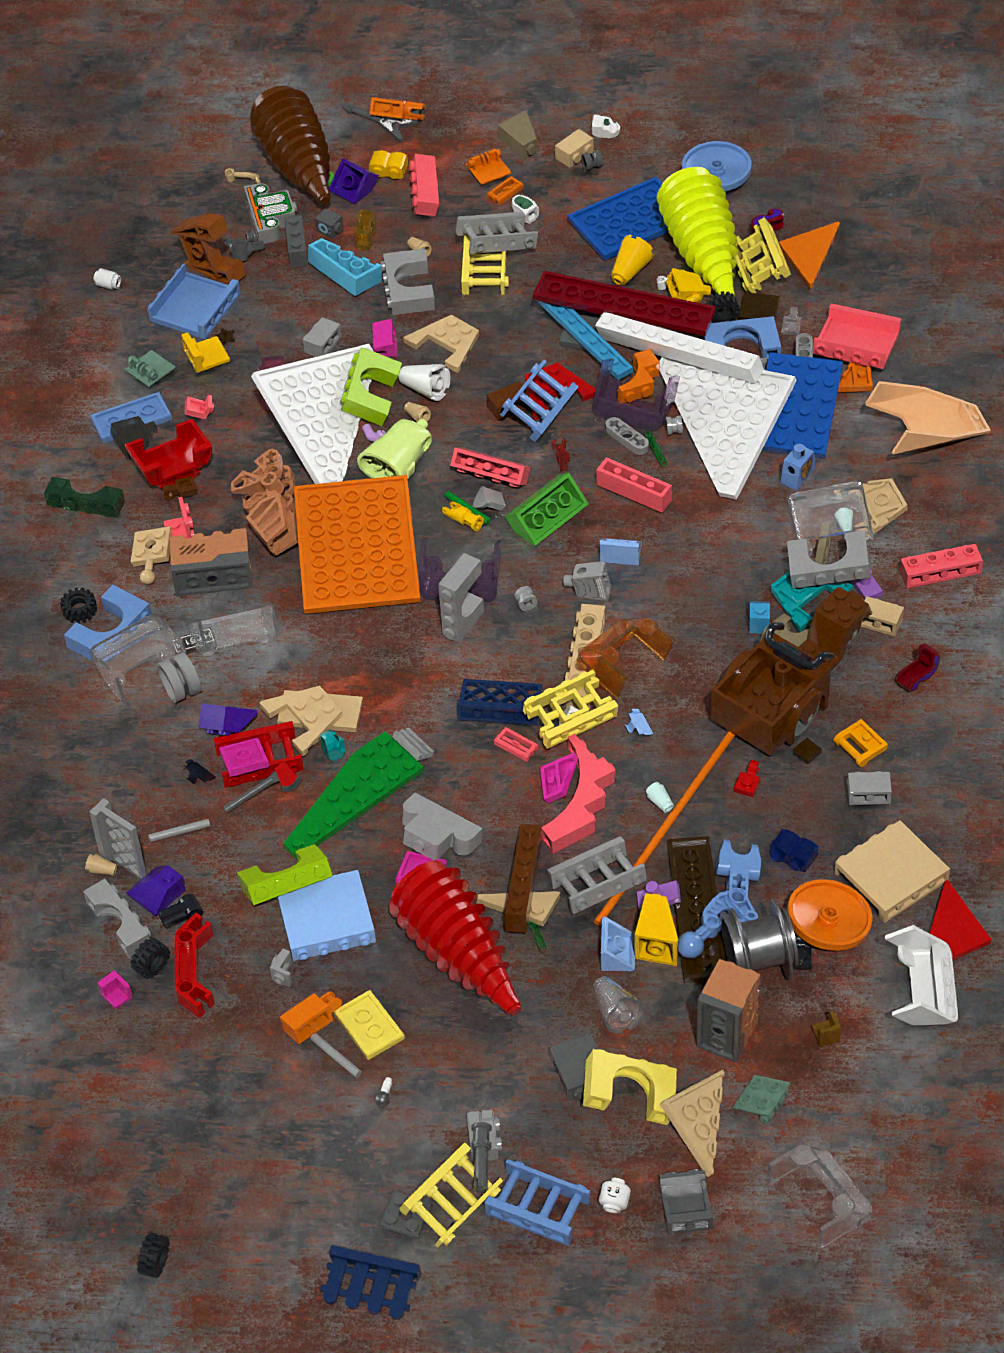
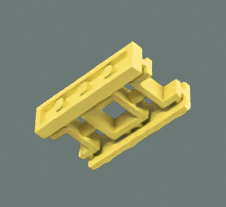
M765 217L758 220L760 226H754L756 231L754 234L744 240L738 235L735 244L738 253L734 260L737 262V268L740 269L738 274L744 280L742 285L745 290L751 293H757L756 289L761 290L760 282L772 275L777 280L780 279L781 274L784 278L791 275L774 230ZM764 251L765 256L752 264L750 259Z
M594 670L583 672L572 680H565L559 686L548 688L542 694L531 696L524 702V714H527L529 719L538 715L545 725L540 728L539 735L541 738L543 737V744L547 749L568 740V736L574 733L578 735L617 717L618 704L616 701H612L610 696L601 700L594 690L599 687V679L595 677L596 673ZM585 688L584 690L588 695L581 697L577 691ZM573 699L580 710L566 716L559 705ZM593 701L597 708L589 711L586 704ZM550 704L553 711L546 714L542 707ZM558 718L562 724L554 728L551 720Z

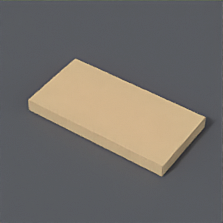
M284 690V694H283V695L290 694V693H294V692H298V691ZM328 694L342 710L343 715L329 730L357 732L363 697ZM288 709L279 713L277 724L293 721L294 727L304 728Z

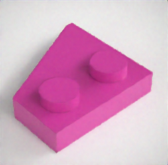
M575 753L540 767L543 797L547 803L566 796L578 761V756Z

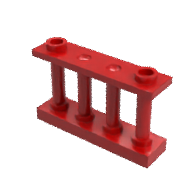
M293 721L213 738L217 757L221 756L220 747L259 738L269 762V767L232 777L229 776L227 771L222 772L224 787L266 779L274 771L273 767L282 761H285L294 773L304 770L302 755L295 756L291 740L296 738ZM283 742L287 758L275 760L271 745Z

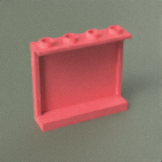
M831 303L826 323L819 337L814 338L813 354L884 369L900 334L902 318Z

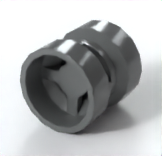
M599 149L594 150L590 154H581L585 170H590L594 166H603V158Z

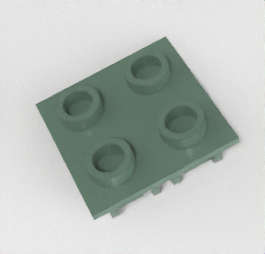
M150 350L139 359L136 356H130L128 358L129 366L125 368V371L150 387L174 370L176 366L153 350Z
M754 1075L734 1104L733 1109L759 1114V1120L767 1124V1122H771L775 1114L774 1112L779 1110L783 1100L789 1095L788 1087L791 1083Z

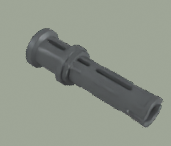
M478 1122L472 1125L474 1141L471 1143V1147L475 1154L474 1190L477 1192L488 1190V1152L492 1146L489 1141V1132L492 1130V1125L485 1122Z

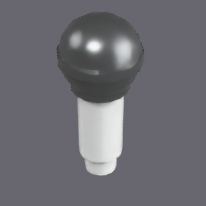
M389 1077L384 1080L380 1092L374 1098L375 1104L379 1107H385L390 1102L389 1091L392 1079Z

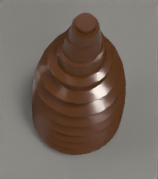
M276 86L264 91L254 101L250 113L251 130L256 136L258 143L285 178L313 195L319 203L323 205L328 204L331 198L328 185L330 155L328 153V144L325 141V134L322 131V126L318 121V116L314 112L309 97L303 91L289 86Z

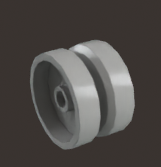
M184 652L174 655L172 662L165 659L157 663L160 680L174 703L185 699L186 693L192 696L201 692L199 677L192 662Z

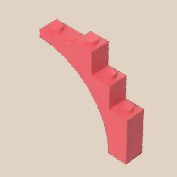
M575 733L568 736V750L570 753H575L578 756L577 767L580 772L577 790L566 809L553 821L542 827V841L552 854L595 832L596 819L593 813L605 808L606 794L603 789L615 783L614 774L616 771L612 763H608L604 757L597 760L595 754L589 752L585 742L579 739Z

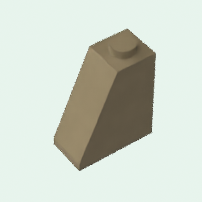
M526 111L498 125L499 139L523 159L537 152V138Z

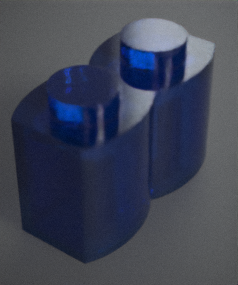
M782 829L770 845V856L777 862L788 863L796 871L806 872L819 855V846L816 843L802 838L787 829Z

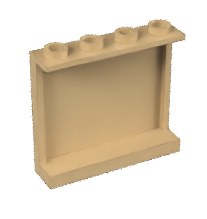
M899 820L895 824L888 825L878 835L875 834L870 837L864 844L857 845L847 855L840 856L835 862V875L837 876L842 873L879 910L878 918L885 923L942 886L946 880H949L950 868Z

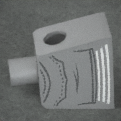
M605 561L575 565L573 575H564V586L574 587L578 597L608 601L611 583Z

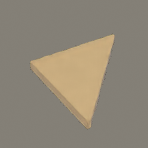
M723 1069L660 1104L702 1170H705L707 1177L714 1173L713 1161L716 1156L717 1146L716 1133L719 1128L720 1119L719 1105L722 1100V1078L725 1073Z

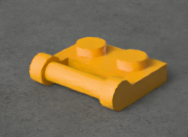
M862 719L838 733L833 739L837 746H841L856 760V764L860 768L888 749V744ZM850 738L865 753L861 755L846 739Z

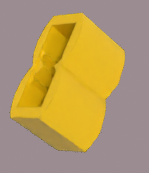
M374 151L369 163V170L378 174V177L387 176L393 179H401L404 177L408 165L407 155L400 152Z

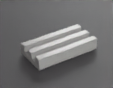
M410 728L402 729L400 732L394 731L392 737L417 761L433 756L434 751Z

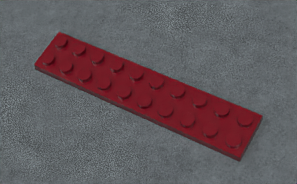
M543 271L532 294L533 300L598 314L610 313L642 323L706 336L716 313V306L549 271Z

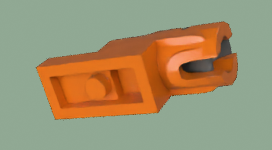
M371 97V115L424 120L425 118L424 109H426V105L424 103Z

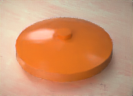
M820 879L806 882L793 891L787 905V912L794 932L807 943L821 949L839 951L853 948L865 940L872 925V912L865 898L852 887L838 881Z

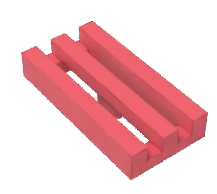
M507 727L494 739V745L526 762L529 761L530 756L534 755V751L539 749L538 744Z

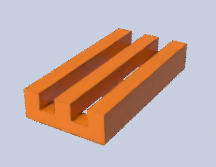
M510 176L489 191L487 198H492L493 202L497 201V204L500 206L524 188V184Z

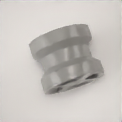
M681 415L675 418L665 417L667 435H672V433L676 432L678 434L683 433Z
M529 586L519 588L514 594L519 608L523 611L533 609L538 603L537 598L533 595L532 588Z

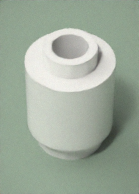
M99 269L94 274V281L96 286L113 290L119 288L121 276L116 272Z

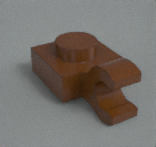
M192 476L176 479L173 485L163 486L165 500H171L177 494L179 497L198 494Z

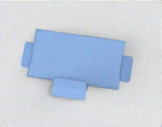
M631 709L632 713H628L631 720L628 725H625L628 732L632 733L634 728H636L639 735L653 734L642 713H639V709Z

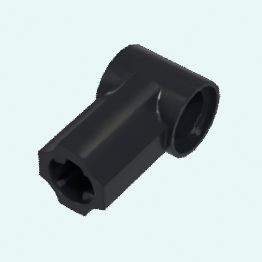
M192 893L185 894L179 899L178 903L158 911L160 920L166 929L182 921L189 920L195 913H198L201 917L204 913L197 898Z

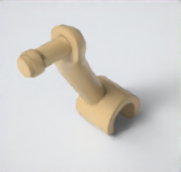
M231 168L225 171L228 182L235 181V177H245L256 180L257 184L261 183L259 175L255 173L234 172Z

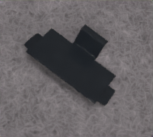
M192 759L185 761L187 765L184 767L190 771L186 779L191 783L195 784L197 777L204 782L216 777L196 761L193 762Z

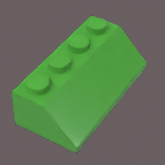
M568 472L557 475L508 513L505 518L516 534L533 546H536L586 507L588 502Z

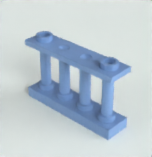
M543 360L540 365L536 363L530 370L532 375L512 400L510 398L506 400L502 406L504 410L500 414L503 417L510 410L529 425L533 431L530 439L534 442L538 440L578 388L573 382L569 387H564L541 368L547 362L546 360ZM538 375L557 390L561 398L552 397L533 382V378ZM528 386L547 401L552 408L551 411L543 409L524 394L523 391ZM519 398L538 413L543 421L541 423L534 421L515 406L514 402Z
M507 1159L505 1165L506 1174L509 1177L499 1197H487L485 1201V1214L569 1246L572 1241V1228L569 1227V1224L580 1202L586 1205L590 1204V1190L583 1185H575L527 1167L520 1161ZM517 1179L529 1182L530 1184L519 1205L514 1206L506 1202ZM538 1186L550 1190L540 1213L535 1214L527 1211ZM559 1194L571 1198L561 1221L556 1222L548 1219Z

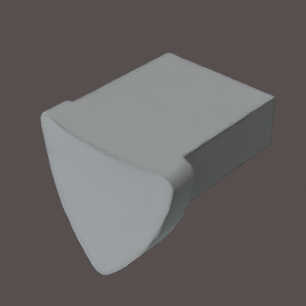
M484 486L478 491L473 503V507L476 509L490 507L502 511L506 506L502 492L488 489Z

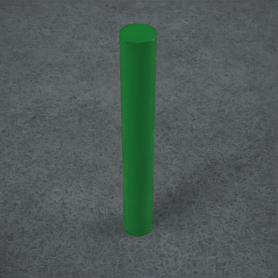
M449 490L445 493L444 496L450 501L470 509L475 515L484 517V524L488 525L491 519Z

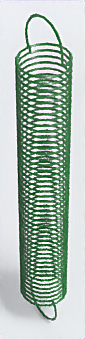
M644 432L653 452H661L652 433L649 436L647 432ZM661 452L660 454L662 455L657 460L662 467L663 465L665 466L664 461L665 463L667 461Z
M534 924V932H532L533 937L535 934V927L537 926L536 924ZM540 929L536 930V937H534L535 942L537 939V933L539 932L541 934ZM542 934L539 935L538 941L536 942L537 947H538V943H539L540 938L543 939ZM543 939V941H541V944H540L541 947H542V944L545 945L544 939Z

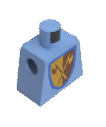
M796 444L794 446V449L783 462L780 484L795 491L801 487L815 470L813 450L806 448L803 444Z

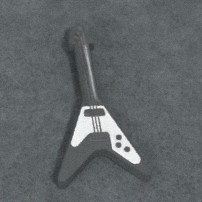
M341 103V107L348 113L353 112L378 122L383 129L399 142H402L400 128L418 125L417 120L371 115L370 112L356 107L355 104Z

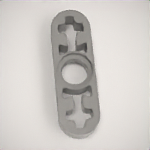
M612 417L606 421V433L637 455H643L648 452L649 441L619 418ZM624 434H630L632 437L624 438L622 436Z

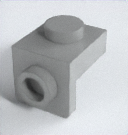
M282 949L279 955L273 958L270 966L272 980L279 985H286L288 987L292 984L291 973L287 971L292 965L290 951Z

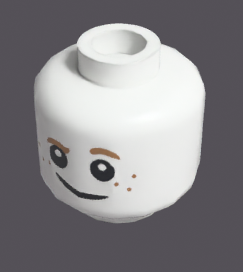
M612 1178L611 1181L604 1182L599 1197V1203L603 1206L602 1209L611 1213H620L621 1210H625L631 1190L625 1185V1181L620 1178Z

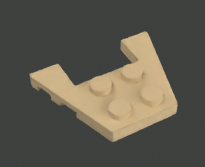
M450 315L405 336L403 339L405 344L414 349H418L429 339L449 350L453 354L445 360V366L458 373L462 363L467 358L469 350L471 351L479 337V330Z
M892 478L868 481V484L857 485L855 482L849 483V486L840 487L839 484L832 486L839 502L855 496L860 498L871 520L854 527L855 531L865 530L866 540L908 510L907 504Z
M321 686L259 702L260 708L269 718L288 709L307 730V732L292 740L293 746L302 756H305L308 753V749L319 741L321 733L329 731L343 716L342 710Z

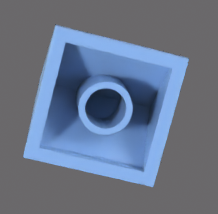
M603 538L600 540V561L639 565L642 541Z
M603 917L601 971L635 970V933L609 918Z

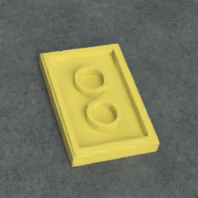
M371 990L342 1005L334 1012L335 1017L368 1060L405 1039L403 1032Z

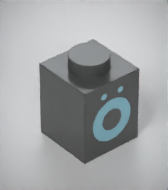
M326 208L315 218L316 231L332 239L343 230L342 216Z

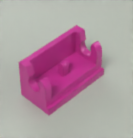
M392 319L372 323L374 351L380 352L383 350L386 352L380 353L381 355L397 357V334Z

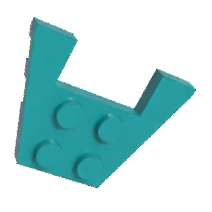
M789 571L771 585V592L786 614L791 617L795 627L801 632L813 620V617L801 608L824 590L832 593L837 587H841L850 592L851 590L853 591V585L836 582L793 588Z

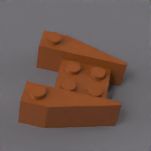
M208 213L185 219L170 231L171 234L179 236L188 260L184 262L186 266L226 285L232 279L239 281L246 275L244 265L240 259L221 256V252L217 247L215 241L228 231L222 215Z

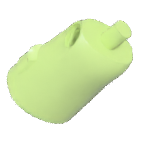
M406 419L399 420L384 435L360 453L357 458L359 468L370 478L407 475L408 480L414 474L415 465L432 442V435L426 429L428 423L424 419H419L417 423Z

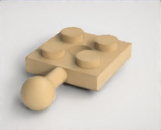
M170 526L135 532L131 564L133 567L145 565V570L140 574V580L146 585L152 584L155 580V574L152 571L153 564L169 561V537L173 535V530Z

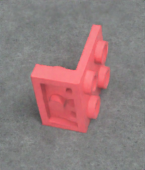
M179 497L182 517L163 521L164 527H171L173 530L172 536L183 535L185 538H191L194 535V530H190V528H193L191 516H187V514H190L188 503H184L183 498Z

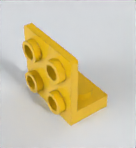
M188 332L181 334L184 351L196 373L230 361L217 336L196 343V340L191 338Z

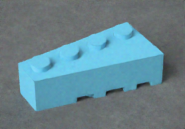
M322 238L308 245V262L354 296L381 283V264L376 263L374 265L369 262V259L356 257L354 252L349 250L343 251L340 249V246Z

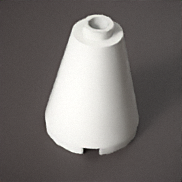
M429 364L403 366L400 369L398 378L403 385L432 400L438 401L445 397L446 393L444 391L450 386L451 376L449 369L445 368V365Z

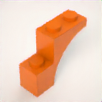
M650 349L634 353L632 367L636 374L629 382L618 387L617 401L620 405L653 395L654 380L652 378L659 376L660 361Z

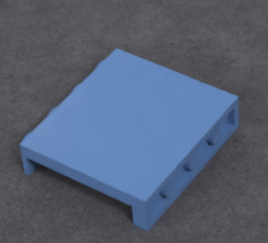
M183 263L176 270L174 276L167 281L166 286L158 293L155 300L149 304L148 313L150 321L206 339L241 294L239 281L232 279L226 285L187 272L186 264Z

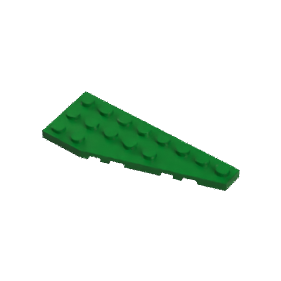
M383 732L352 754L283 843L284 849L298 860L295 851L313 844L316 846L320 845L423 773L424 766L387 732Z

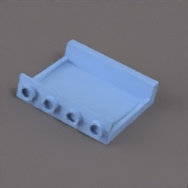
M358 870L332 875V877L277 897L293 961L305 960L309 957L326 955L330 952L347 950L361 945L366 946L376 942L375 931Z

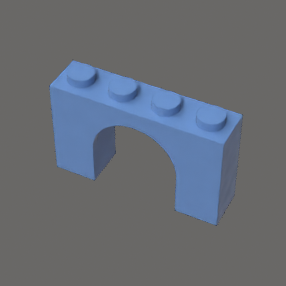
M774 316L711 323L706 336H702V340L723 346L729 341L738 338L752 340L758 345L762 358H769L770 352L781 354V344Z
M112 585L101 596L103 610L122 619L118 627L108 632H95L76 622L64 634L67 648L101 666L111 661L114 655L126 645L133 635L137 634L138 630L152 616L148 602L115 585Z

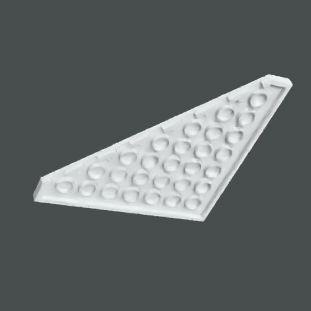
M369 344L257 371L251 376L315 484L343 481L348 459L351 456L353 442L356 438L361 418L342 411L343 403L340 402L343 392H346V389H344L347 378L350 379V376L347 375L351 365H354L351 363L354 353H358L361 347L373 351ZM372 379L361 380L363 387L367 391H369L368 388Z
M662 357L659 369L719 495L737 500L797 381L795 376L763 370L756 383H752Z

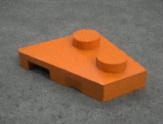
M850 362L848 369L842 375L838 392L872 391L873 384L870 366Z

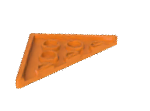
M839 221L778 242L783 254L810 289L813 287L815 279H817L828 250L835 239L837 230L840 228Z

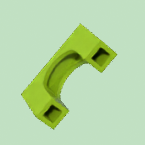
M361 347L358 353H354L351 361L354 365H351L347 376H350V379L347 378L344 385L346 392H343L340 402L343 403L341 410L382 426L388 416L391 402L369 393L363 387L361 380L373 379L393 387L399 376L402 363Z
M313 844L295 851L298 863L288 869L264 873L257 866H253L237 872L242 891L251 903L256 905L332 877L327 857Z

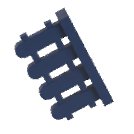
M331 1245L329 1256L333 1263L327 1264V1270H330L326 1286L321 1285L320 1292H323L325 1303L332 1305L336 1303L338 1296L345 1297L347 1308L355 1310L359 1307L360 1301L368 1303V1311L372 1315L379 1314L382 1306L390 1308L389 1313L394 1320H400L404 1316V1312L410 1311V1305L407 1302L411 1289L415 1290L417 1283L413 1282V1280L420 1281L422 1274L420 1265ZM347 1265L355 1266V1268L347 1267ZM369 1270L377 1271V1273L369 1272ZM345 1274L352 1275L348 1291L341 1289ZM391 1275L399 1276V1278L391 1277ZM367 1279L374 1280L370 1296L363 1294ZM389 1284L396 1285L392 1301L385 1299Z

